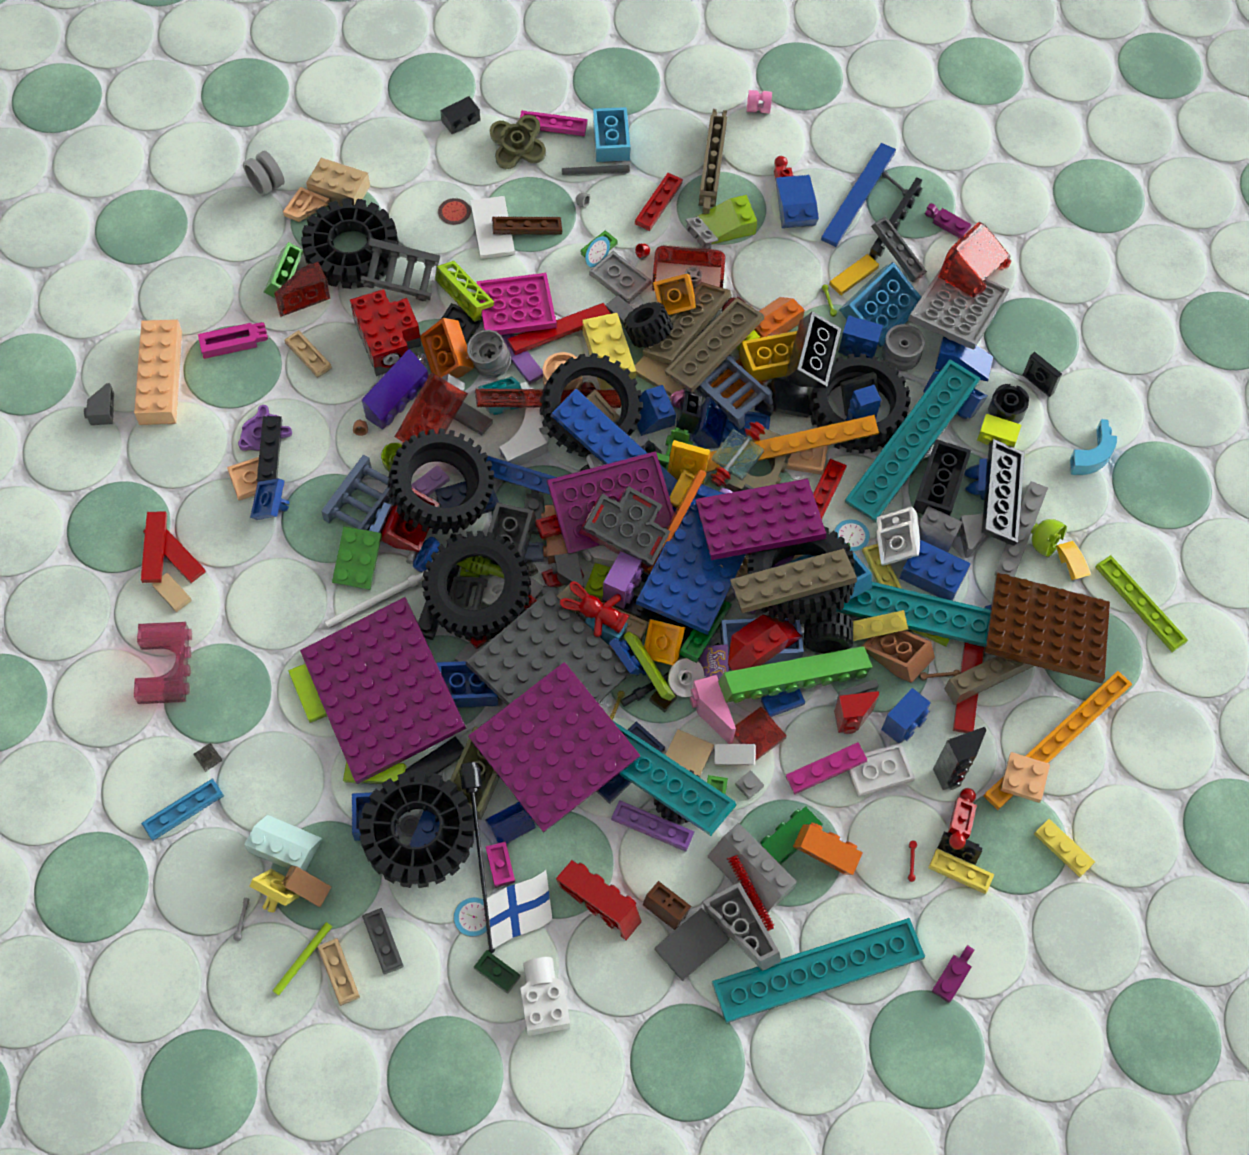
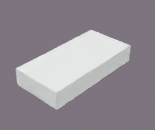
M715 744V765H755V744Z

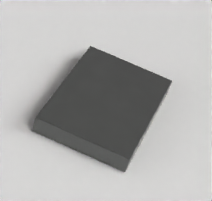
M700 908L658 944L654 950L683 981L723 947L730 938L703 908Z

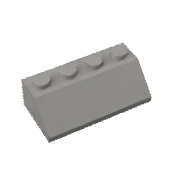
M739 823L723 836L707 856L735 885L740 881H737V875H734V869H731V863H728L729 860L726 859L738 855L737 858H740L739 861H741L740 864H743V870H746L745 873H748L746 876H749L748 879H751V885H754V891H757L756 894H759L757 897H760L759 900H762L761 903H763L764 909H767L768 913L795 889L797 881Z

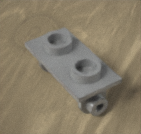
M699 217L685 220L687 222V231L694 238H698L697 242L703 249L709 250L712 247L711 243L718 241V238Z

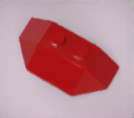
M762 614L732 635L728 666L732 671L761 666L802 638V636L792 624H789V621L784 620V622L778 621V618L773 619Z

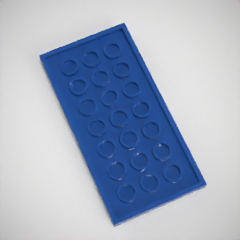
M701 484L673 538L666 542L636 600V604L708 635L731 588L730 579L736 577L747 554L711 560L696 506V499L724 493Z

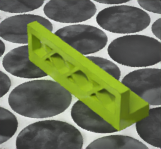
M455 261L436 266L435 281L474 321L481 320L482 310L494 306V301ZM453 268L456 272L448 271L447 269ZM457 278L464 279L466 282L458 281ZM467 288H468V289L475 290L476 293H474V292H469V291L467 290ZM477 299L484 300L485 302L480 304Z

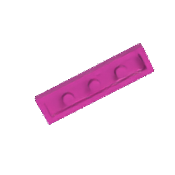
M521 110L520 118L525 115H533L539 120L540 131L585 136L588 119Z
M859 742L786 774V779L795 795L866 763L867 757Z

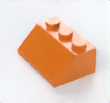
M779 297L759 311L764 314V320L754 330L760 338L787 333L799 325L800 320L804 317L805 309L793 298Z
M442 318L420 335L434 381L447 374L459 378L474 368L468 355L467 345L458 320Z

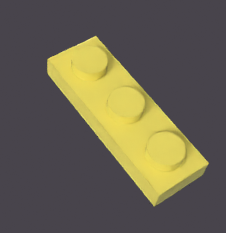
M904 610L853 621V641L908 630Z
M1050 819L1034 833L1040 841L1079 877L1095 863L1087 853Z

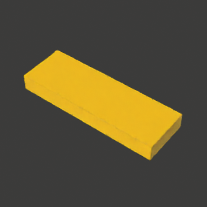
M866 254L833 278L829 285L837 293L843 295L877 270L879 264Z

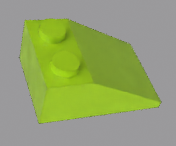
M747 195L730 198L711 208L709 214L696 216L718 238V241L711 244L756 234L757 219Z

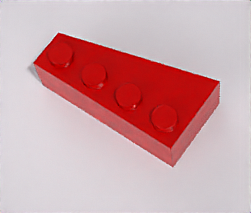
M571 860L557 876L556 880L562 890L580 904L585 902V907L593 915L600 914V917L606 922L608 927L619 929L621 932L620 936L624 940H627L641 924L642 921L635 900L628 895L624 897L614 885L611 884L609 886L604 883L605 881L600 875L590 873L583 863L577 864Z

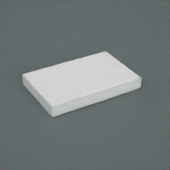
M901 743L864 753L867 757V762L848 770L857 797L915 781Z

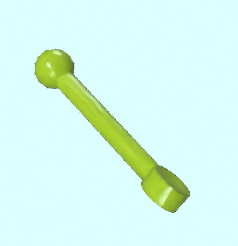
M824 284L822 290L825 292L830 307V316L835 317L837 310L833 307L828 292L829 287Z

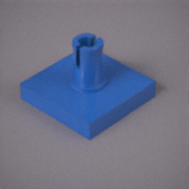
M277 478L257 483L250 518L255 520L277 517L278 510L283 512L288 510L289 506L285 504L289 505V500L281 498L284 480Z

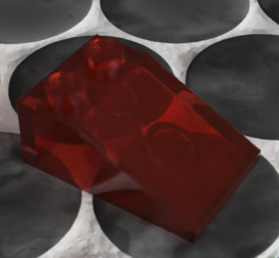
M319 262L302 267L274 293L280 317L330 299L327 280Z

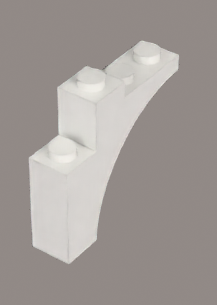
M527 382L520 384L526 408L523 423L518 432L508 442L499 447L501 459L516 465H521L548 452L549 441L546 435L549 429L547 426L543 427L542 421L544 417L540 415L539 411L542 403L537 400L534 388L529 387Z

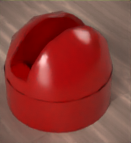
M644 243L637 244L635 248V253L639 258L647 257L651 251L650 247Z

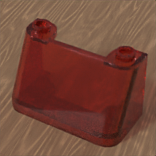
M978 222L950 248L938 277L975 298L979 293L982 294L987 286L985 282L997 269L1002 271L1010 266L1012 262L1010 259L1011 255L985 224Z

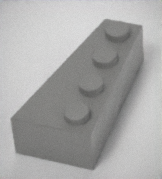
M740 882L702 901L708 915L762 971L781 962L780 953Z

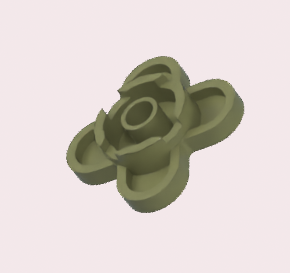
M522 116L516 124L500 120L491 125L490 137L493 142L500 145L495 153L498 166L503 169H511L516 166L521 158L530 163H539L545 158V145L536 139L540 132V122L535 116Z

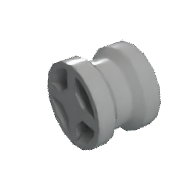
M689 267L685 274L691 276L693 289H696L702 281V271L697 267Z

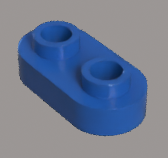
M431 536L423 542L413 562V567L417 571L423 572L427 570L426 563L427 561L432 562V553L439 551L437 547L440 545V542L436 538Z

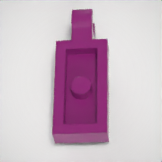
M930 203L926 208L928 210L925 212V215L934 219L933 224L961 240L972 226L969 222L944 208L939 211L933 203Z
M967 945L959 958L955 955L952 956L932 989L933 993L948 1003L952 1001L972 968L967 962L975 949Z

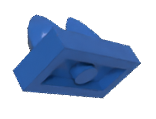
M987 458L980 459L978 465L969 467L964 473L967 477L979 479L970 483L965 489L971 494L980 495L982 500L985 498Z

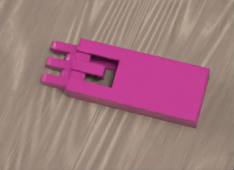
M263 322L256 324L247 323L198 334L204 359L256 348V343L268 340L265 323Z

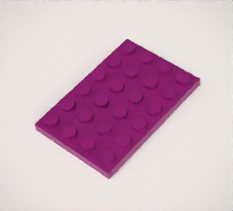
M656 451L546 481L568 554L601 546L589 537L580 534L579 531L596 499L602 493L611 500L618 502L621 493L629 486L662 504L654 520L662 528L668 527L674 515Z
M808 478L696 499V506L711 560L826 539V531Z

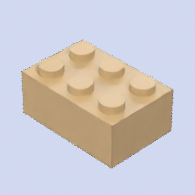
M322 157L306 182L309 191L329 198L330 202L337 201L339 206H343L342 199L351 198L352 205H355L357 199L363 200L370 187L367 172Z

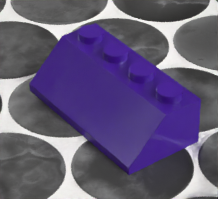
M410 349L362 398L366 419L382 430L393 422L394 417L405 409L406 404L413 400L417 392L429 382L428 370Z

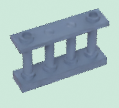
M729 355L695 389L739 429L745 426V414L762 400H765L769 405L773 404L771 390L767 386L761 385L737 364L732 355ZM727 368L734 373L718 387L712 388L709 385V382ZM739 378L745 383L743 387L729 398L721 396V393ZM751 389L758 394L741 409H736L733 406V403Z
M364 454L322 509L324 521L331 523L333 518H339L357 529L369 531L371 525L377 520L376 514L378 509L382 508L384 502H390L392 499L388 494L390 488L387 487L382 494L361 483L364 476L369 475L388 485L389 478L372 469L369 457ZM359 489L378 500L373 507H370L351 497V494L354 490ZM348 503L367 513V516L360 522L340 511L342 506Z

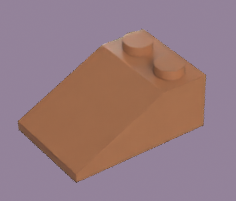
M905 630L870 637L862 645L867 654L895 676L910 683L935 658L930 641Z

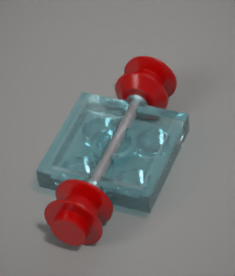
M750 422L751 428L745 429L747 437L733 429L713 455L712 461L721 466L715 468L716 474H710L711 481L716 486H726L724 481L731 479L729 472L743 480L764 453V449L753 442L760 441V434L765 435L764 426L759 422Z

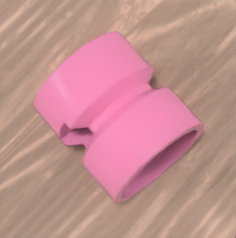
M749 90L747 112L756 113L759 110L761 113L770 114L772 92L762 91V93H759L758 90Z

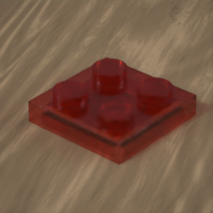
M759 707L735 725L734 737L740 744L756 745L755 761L787 737L762 707Z

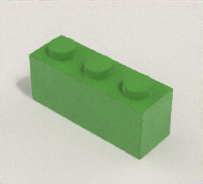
M290 242L285 245L279 254L264 293L280 301L290 286L303 254L302 249Z

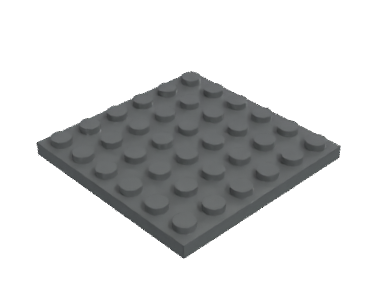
M551 590L545 593L466 661V665L507 705L563 662L569 666L598 703L631 674L616 652L601 637H595L594 631L574 612L560 606V599Z

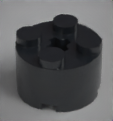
M1003 384L995 390L988 407V412L990 415L1018 424L1023 420L1027 411L1029 396L1018 385L1015 387L1010 386L1011 384Z

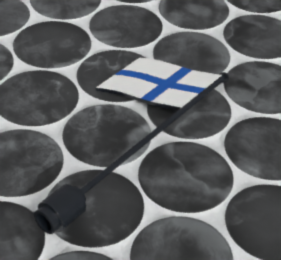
M476 762L461 764V770L459 771L462 790H466L467 794H471L489 945L488 951L494 953V948L511 938L537 930L553 919L546 870L532 879L508 886L487 898L475 793L479 792V788H482L480 767H478Z

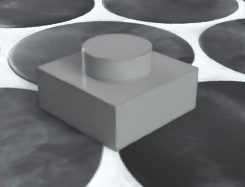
M751 770L735 784L748 800L764 788V784Z

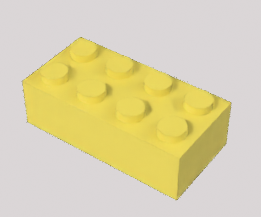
M618 313L583 320L582 332L589 355L597 353V358H603L604 355L609 356L610 362L615 363L617 360L621 362L620 368L623 370L628 368L630 370L628 376L631 380L636 378V369ZM597 377L600 390L613 388L606 381Z

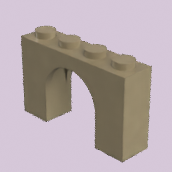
M764 428L765 435L760 434L759 438L760 440H765L782 435ZM791 454L767 459L771 466V472L761 477L752 476L733 468L730 474L731 479L727 481L725 488L732 492L742 490L745 483L753 488L779 484L781 478L778 476L780 472L784 473L787 463L784 461L786 457L790 458Z

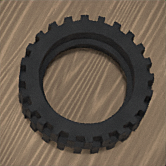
M592 353L590 357L580 354L576 359L571 357L566 363H561L548 379L543 388V394L540 397L542 407L539 411L540 415L544 417L542 421L543 427L547 426L549 429L548 436L550 438L554 436L557 439L556 445L559 447L561 445L567 447L566 452H578L580 457L592 453L551 417L552 412L560 405L562 392L568 383L581 376H594L610 384L617 392L621 401V415L616 425L629 437L637 428L636 425L641 419V414L639 413L643 408V402H639V398L642 396L641 390H636L635 386L638 383L636 378L631 380L628 376L630 370L628 368L625 370L620 368L621 362L617 360L615 363L610 362L609 356L604 355L603 358H597V353Z
M849 354L847 359H843L842 356L838 357L832 365L828 386L826 388H812L809 410L810 415H812L811 423L813 426L817 425V428L846 421L838 416L829 405L828 401L831 391L841 386V382L871 372L877 374L878 390L884 395L890 405L888 416L877 422L879 434L837 443L834 445L835 448L840 449V447L847 448L846 452L852 453V450H859V454H864L867 449H870L871 453L876 452L878 446L885 447L906 419L911 402V397H908L910 390L908 386L904 387L905 378L903 376L899 377V370L896 368L891 369L889 362H879L878 357L875 356L872 359L866 358V354H860V357H854V354Z

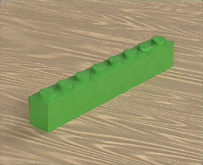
M864 646L724 672L718 683L726 703L732 701L739 703L744 699L752 698L754 700L763 695L775 696L780 692L787 691L790 693L799 688L810 689L815 685L822 684V686H826L835 681L845 682L851 678L862 679L867 676V673L872 668V664Z

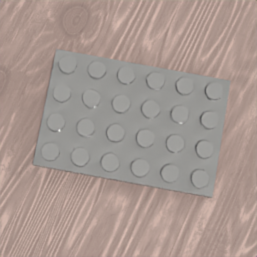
M945 261L911 312L908 320L974 350L1010 289Z

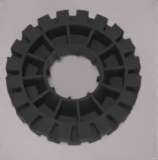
M351 198L342 199L343 206L339 207L337 201L328 203L329 211L323 206L316 210L317 217L311 215L307 220L308 226L304 225L301 242L305 261L312 274L316 273V277L322 282L327 279L328 285L337 287L338 283L341 282L342 288L351 289L352 282H356L357 288L365 287L361 283V276H368L373 254L372 250L369 249L370 238L398 245L395 223L392 218H389L388 212L384 209L379 211V205L373 202L368 207L366 200L357 199L355 205H352ZM346 231H358L367 236L366 245L354 252L339 251L333 247V240L339 234ZM383 252L380 254L374 279L379 280L378 274L383 277L386 276L390 261L389 254Z
M415 771L414 776L409 777L408 772L397 775L398 780L394 782L391 778L383 782V788L380 791L375 789L369 796L370 803L365 802L362 809L363 818L359 821L361 844L372 868L378 874L382 873L389 882L394 884L397 881L400 882L402 887L411 888L412 884H417L418 888L429 887V882L433 881L437 885L445 881V876L449 873L453 876L460 869V863H465L470 855L469 849L470 847L473 848L475 838L471 806L468 804L467 797L462 790L458 791L456 784L449 779L446 782L443 781L441 775L432 773L430 777L426 776L425 771ZM414 809H423L425 812H431L436 816L435 821L440 823L439 831L435 832L436 837L429 844L426 845L425 843L422 847H411L409 844L406 846L398 840L399 835H395L396 824H399L400 817Z

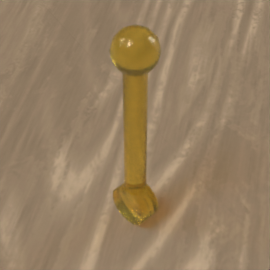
M622 690L617 693L618 698L610 715L612 720L620 700L625 696V692Z

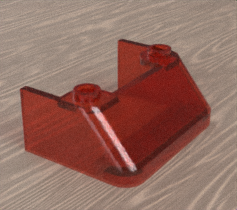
M666 244L659 245L656 248L652 291H655L653 282H656L658 262L720 268L719 287L723 288L725 254L722 250Z

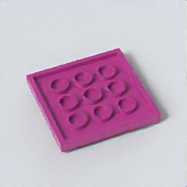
M546 273L476 281L477 285L494 301V306L482 310L484 330H493L500 335L557 328Z

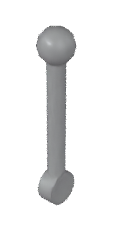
M244 898L237 932L233 936L235 941H239L242 938L241 930L246 909L249 905V898Z

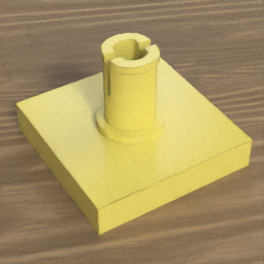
M269 869L253 878L249 886L267 896L262 907L265 910L269 907L268 912H275L278 902L286 906L301 897L283 887L282 882L285 876L273 869Z

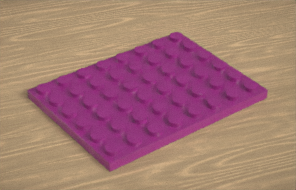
M406 597L300 650L357 784L467 729Z

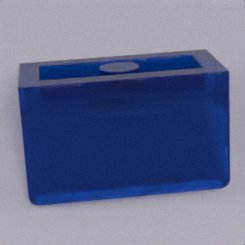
M520 802L485 819L497 843L506 842L507 844L535 829L531 816Z

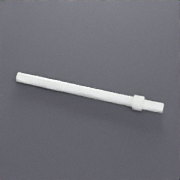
M423 572L417 575L413 574L407 577L406 581L325 621L327 628L409 587L413 588L419 585V582L425 580Z

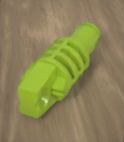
M481 556L469 557L456 564L474 573L484 576L491 574L504 579L501 567L494 564L490 559Z

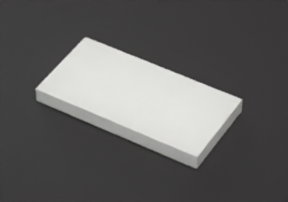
M505 196L470 200L480 259L515 255L512 234H493L492 217H508Z

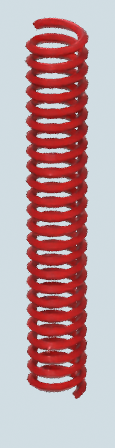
M738 855L728 857L726 860H729L728 863H731L730 866H732L731 869H734V875H737V881H740L749 900L752 901L753 907H756L755 910L759 913L758 915L762 919L761 921L764 922L765 928H767V931L774 929L773 921L769 917L770 915H767V909H764L765 906L761 903L762 900H759L760 897H757L759 894H756L757 891H754V885H751V879H748L749 876H746L748 873H745L746 870H743V864H740V858H737Z

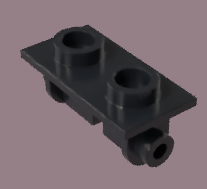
M944 831L937 848L976 865L982 853L980 844L966 840V844L962 849H954L949 844V838L952 833Z

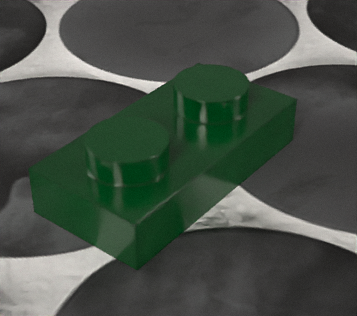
M488 950L485 951L474 966L476 971L507 994L521 977L519 973Z

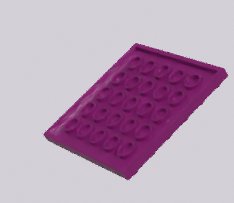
M565 662L468 736L543 833L640 757V754Z

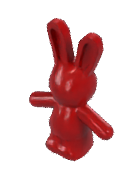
M572 581L569 584L571 592L582 601L578 602L569 598H563L560 600L562 608L579 611L587 618H595V637L601 636L603 624L618 634L621 632L629 615L612 608L621 600L620 594H615L603 604L598 597L589 595L579 583Z

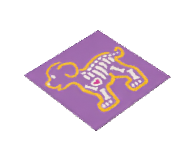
M728 644L707 646L699 659V663L704 670V678L717 675L718 679H720L724 672H729Z

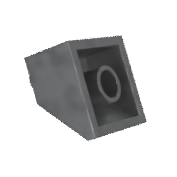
M928 506L919 523L920 540L949 552L963 522Z

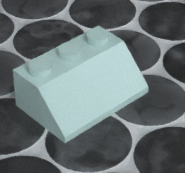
M266 815L253 827L244 845L249 853L286 869H289L290 866H297L306 871L323 839Z

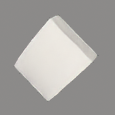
M913 507L877 517L878 530L876 533L882 566L919 556L918 514Z

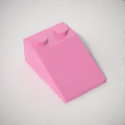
M717 675L694 681L693 689H691L692 696L690 697L692 708H696L698 715L728 744H732L736 727L719 686Z

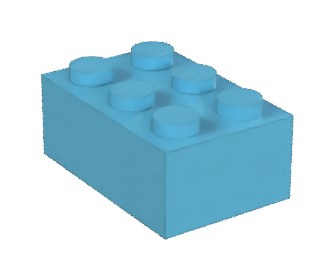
M627 107L593 109L596 162L630 161L631 147Z

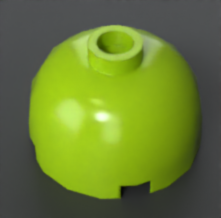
M1046 519L1040 524L1036 523L1031 530V534H1033L1031 541L1035 550L1043 556L1050 557L1057 550L1056 545L1059 540H1063L1067 526L1056 519Z

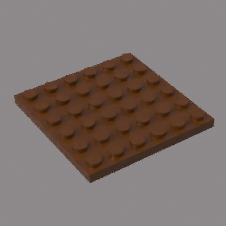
M997 572L985 653L1103 684L1106 669L1110 601Z

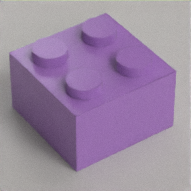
M620 551L603 582V600L608 601L615 594H620L621 600L615 604L616 606L624 609L627 603H631L635 587L638 588L642 582V560Z

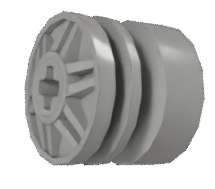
M482 330L470 339L467 345V352L475 368L482 376L488 378L498 377L509 369L511 354L499 333L493 330Z

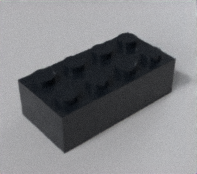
M938 439L935 440L913 506L916 512L924 514L929 506L944 514L951 515L972 450Z

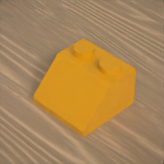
M689 274L653 282L657 302L664 305L668 315L696 309L695 294Z

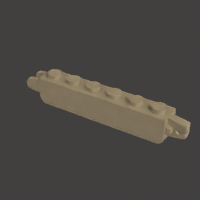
M713 109L710 116L698 205L703 206L702 214H709L710 207L716 206L727 126V110H723L722 116H718L717 109Z

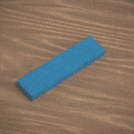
M212 778L141 824L151 840L154 841L221 799L224 795Z

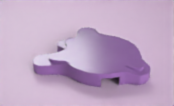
M260 405L256 415L243 424L241 437L238 441L241 450L260 451L263 416H278L270 414L267 405ZM282 426L281 438L290 437L292 429L289 426Z

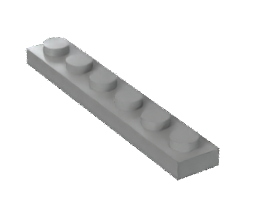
M1030 481L1021 504L1018 543L1015 546L1006 543L994 575L998 572L1015 577L1048 487Z

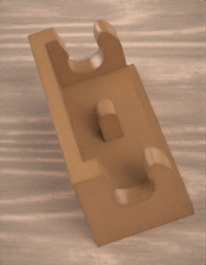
M290 866L282 882L283 887L318 907H321L331 889L330 885L297 866Z

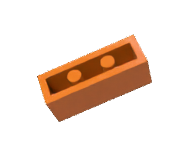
M816 823L804 824L793 847L844 875H853L863 852L857 850L855 844L848 841L844 843L839 840L840 836L837 834L822 831L823 827Z

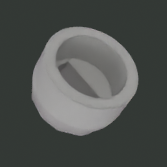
M579 193L576 196L577 204L587 207L590 202V194Z

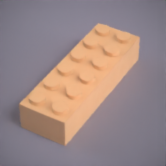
M178 319L141 321L134 411L139 425L176 424L182 330Z

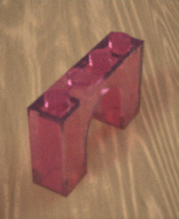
M186 622L138 624L137 643L141 650L167 649L176 654L175 664L168 673L159 677L135 678L134 698L138 704L186 702V695L190 693L187 676L191 674L188 658H191L192 654L191 647L189 646V640H192V629L188 628Z

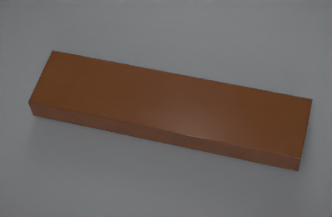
M492 217L491 220L493 234L562 235L561 217Z

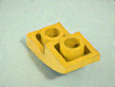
M1074 541L1056 545L1061 564L1066 562L1071 580L1091 575L1088 565Z

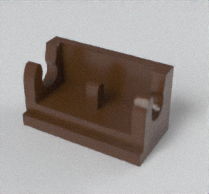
M659 881L646 894L643 902L645 908L674 930L679 927L682 919L686 918L692 907Z

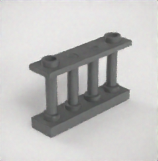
M370 238L369 249L372 250L373 254L368 276H361L363 286L367 288H374L375 286L415 296L420 301L430 300L432 293L427 292L432 267L434 265L438 266L440 255ZM382 252L390 256L385 281L374 279L379 256ZM400 257L407 258L406 260L408 261L402 286L392 283L396 262ZM417 261L423 262L425 265L420 290L409 288L414 264Z

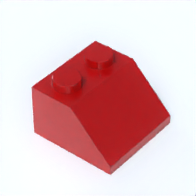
M879 691L839 696L834 710L838 733L852 734L860 729L874 710L879 697Z

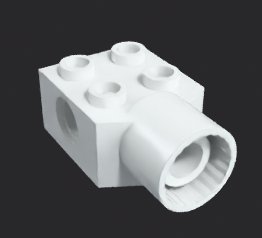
M541 957L524 962L526 984L520 989L527 1035L533 1036L570 1029L563 980L555 977L553 959Z

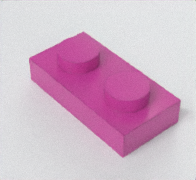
M506 842L485 846L495 888L515 883Z

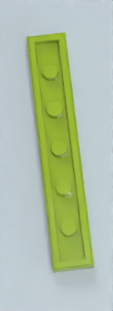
M1111 555L1096 565L1095 568L1172 653L1187 643L1188 639Z

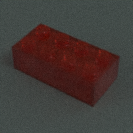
M431 372L394 437L404 443L406 440L409 442L410 437L413 435L418 437L421 431H424L427 435L429 429H434L435 434H438L439 429H445L446 433L468 393Z

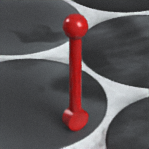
M914 840L909 843L911 856L908 880L910 882L916 879L914 875V859L917 842Z

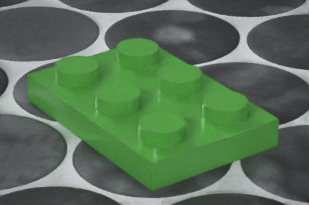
M343 526L332 583L371 590L382 533Z

